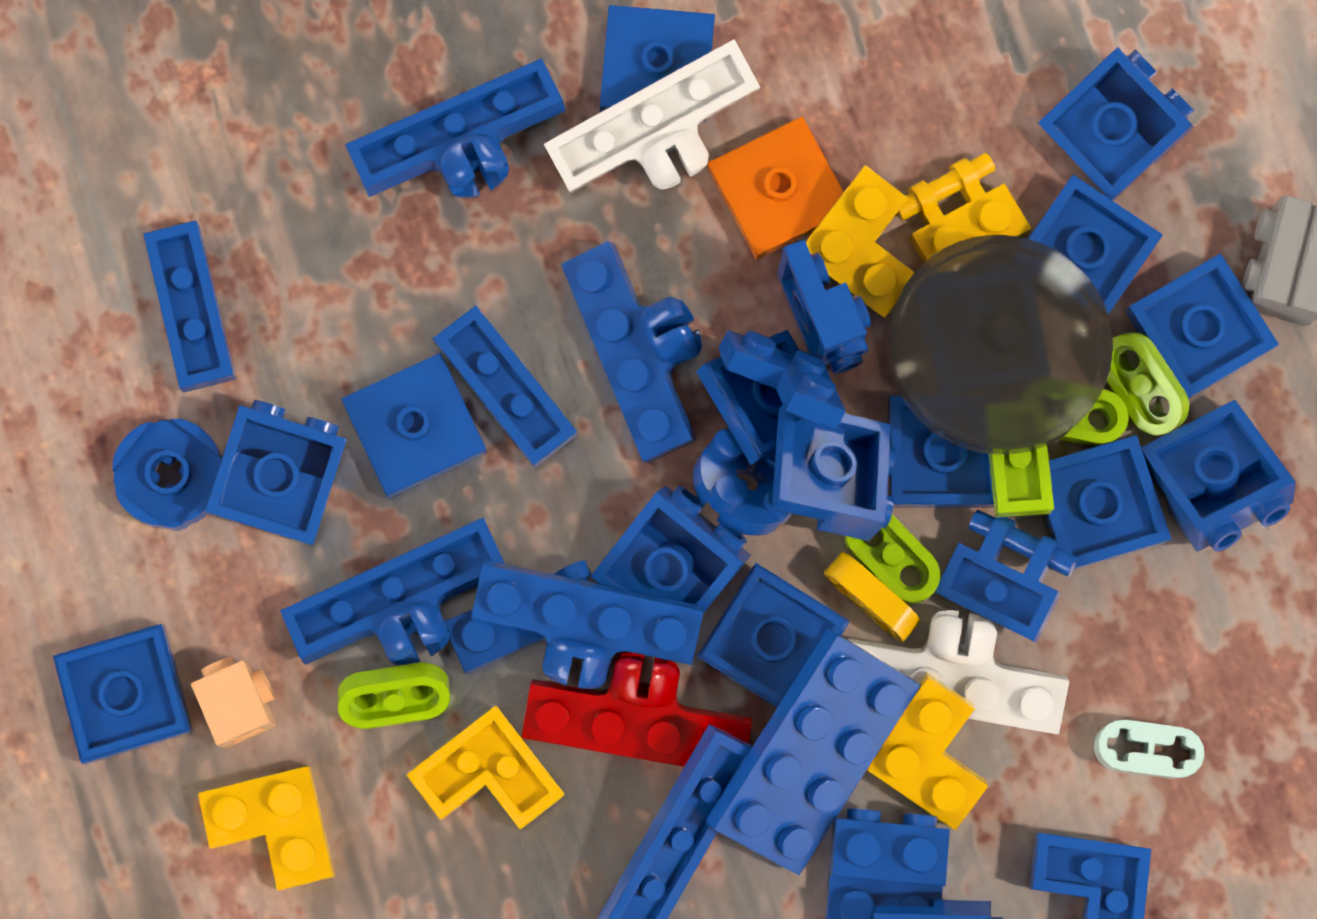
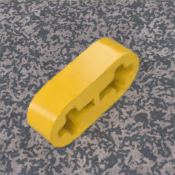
M841 552L823 572L826 579L842 595L895 640L903 643L920 624L921 619L903 600L850 555Z

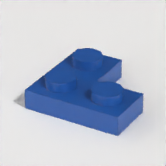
M727 330L718 348L726 370L777 389L785 411L833 430L838 428L846 410L836 391V386L826 369V364L822 360L804 351H796L795 355L779 350L772 340L756 332L747 331L745 336Z
M1036 833L1029 890L1084 897L1083 919H1144L1151 849Z

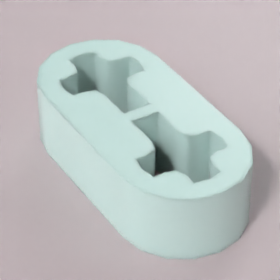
M1116 720L1103 726L1096 734L1094 740V753L1098 761L1107 769L1116 772L1168 779L1184 778L1196 773L1201 767L1205 756L1204 746L1200 738L1193 731L1183 727L1132 720ZM1121 730L1125 732L1126 741L1144 744L1143 753H1128L1124 755L1123 761L1117 760L1116 751L1108 749L1107 741L1108 739L1118 737ZM1175 738L1180 739L1181 748L1190 751L1189 760L1179 762L1178 769L1173 768L1172 758L1154 755L1155 746L1165 747L1173 745Z

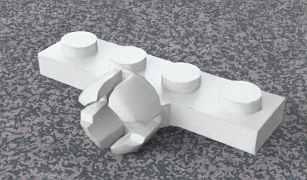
M735 39L551 139L544 143V146L570 193L630 161H637L642 165L653 186L659 189L671 188L681 183V179L668 154L674 150L676 151L690 177L700 172L708 163L709 153L698 135L697 126L708 117L758 91L760 86Z
M955 610L939 611L932 617L928 639L922 648L911 649L847 637V640L909 676L917 683L921 682L927 672L974 704L975 710L968 719L1059 735L1069 686L1068 677L1003 665L994 661L993 653L997 631L992 621L983 616L969 613L963 642H959L962 619L958 618L959 611Z

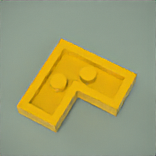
M864 165L805 242L810 254L817 252L820 254L829 277L840 285L847 283L851 294L854 296L860 295L869 308L882 318H885L918 275L875 241L909 198L868 166Z
M927 672L919 683L921 685L867 771L956 831L988 788L986 779L945 752L951 741L973 713L975 707L973 703Z
M496 705L406 774L440 820L445 819L487 786L517 827L522 830L565 796Z
M306 766L198 793L209 848L215 849L265 836L277 891L335 877L311 767Z

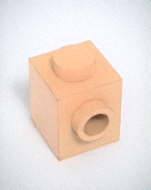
M228 657L203 668L201 671L204 678L191 683L217 746L227 749L277 727L268 706V702L274 700L275 695L262 668L254 671L252 666L244 660L235 663L233 657Z

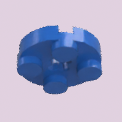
M183 419L161 420L155 423L150 421L141 424L122 440L113 458L112 471L114 472V485L116 488L114 490L117 499L130 515L147 526L169 529L171 531L186 529L189 525L197 523L209 514L205 510L222 460L220 450L213 439L202 428ZM176 460L181 462L182 466L178 472L182 477L177 485L169 483L165 488L159 487L157 483L160 481L161 476L155 471L157 466L161 462L168 466L172 465Z
M730 429L718 431L697 459L693 470L694 490L702 505L705 506L708 502L720 514L717 521L726 528L740 534L752 536L766 535L775 531L779 525L787 522L793 514L772 509L775 456L751 466ZM747 474L757 481L758 486L755 490L748 489L747 482L739 479L737 475Z

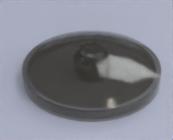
M986 235L959 241L942 249L925 261L913 273L898 298L892 314L888 336L889 362L895 384L915 416L931 431L957 446L976 452L997 455L1017 454L1042 448L1065 436L1075 428L1098 400L1110 372L1113 353L1112 329L1106 307L1097 289L1084 272L1070 259L1042 243L1008 235Z

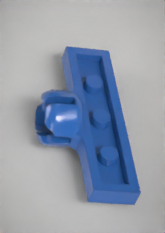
M541 58L345 144L369 197L428 171L437 170L443 174L453 195L465 199L477 198L481 194L473 180L475 172L480 170L490 192L499 187L508 176L509 164L500 146L506 137L566 110L564 101Z
M610 241L562 263L563 271L642 461L650 463L697 441L672 382V371L674 368L699 355L702 349L699 329L692 332L688 326L694 322V317L682 300L670 296L650 306H642L616 245Z
M483 517L284 608L280 612L304 665L370 636H376L380 640L386 656L393 664L400 666L418 663L421 661L410 636L419 633L430 656L441 651L447 645L450 637L449 630L441 614V605L446 600L478 586L484 560L505 564Z
M484 560L471 618L538 632L545 637L547 643L542 664L546 677L557 683L567 685L572 659L577 657L582 659L578 688L594 689L600 688L607 681L611 660L616 652L627 651L692 665L704 606Z

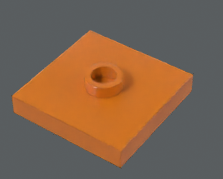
M803 116L707 163V170L755 260L811 234L843 193L838 180Z

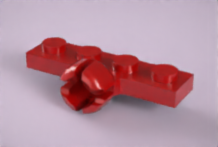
M629 652L622 653L616 659L611 684L606 690L582 689L575 686L532 679L521 738L685 767L709 724L749 743L752 718L688 707L679 703L677 689L680 669L677 664L670 660L655 657L650 684L640 682L644 655Z

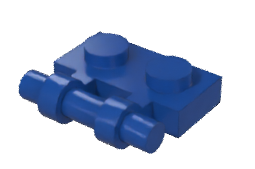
M978 509L974 513L968 529L986 537L979 552L958 542L935 593L1037 643L1061 595V592L1043 584L1042 581L1049 569L1070 577L1077 564L1078 557L1060 549L1061 543L1046 535L1039 539L1016 528L1015 520L1008 517L995 518ZM1005 547L1030 559L1024 574L997 561Z

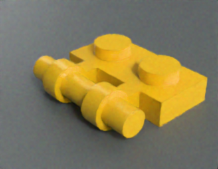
M986 152L970 161L966 158L957 161L949 166L950 172L928 184L922 180L909 187L908 195H906L909 199L896 214L900 221H904L918 213L925 226L913 232L909 240L931 277L948 273L957 274L1028 235L1032 229L1005 183L987 193L982 188L979 180L996 170L991 157ZM960 191L967 204L944 216L937 202Z

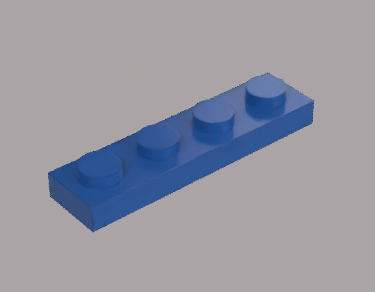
M711 724L708 725L597 919H668L717 834V831L705 820L753 747L752 745Z

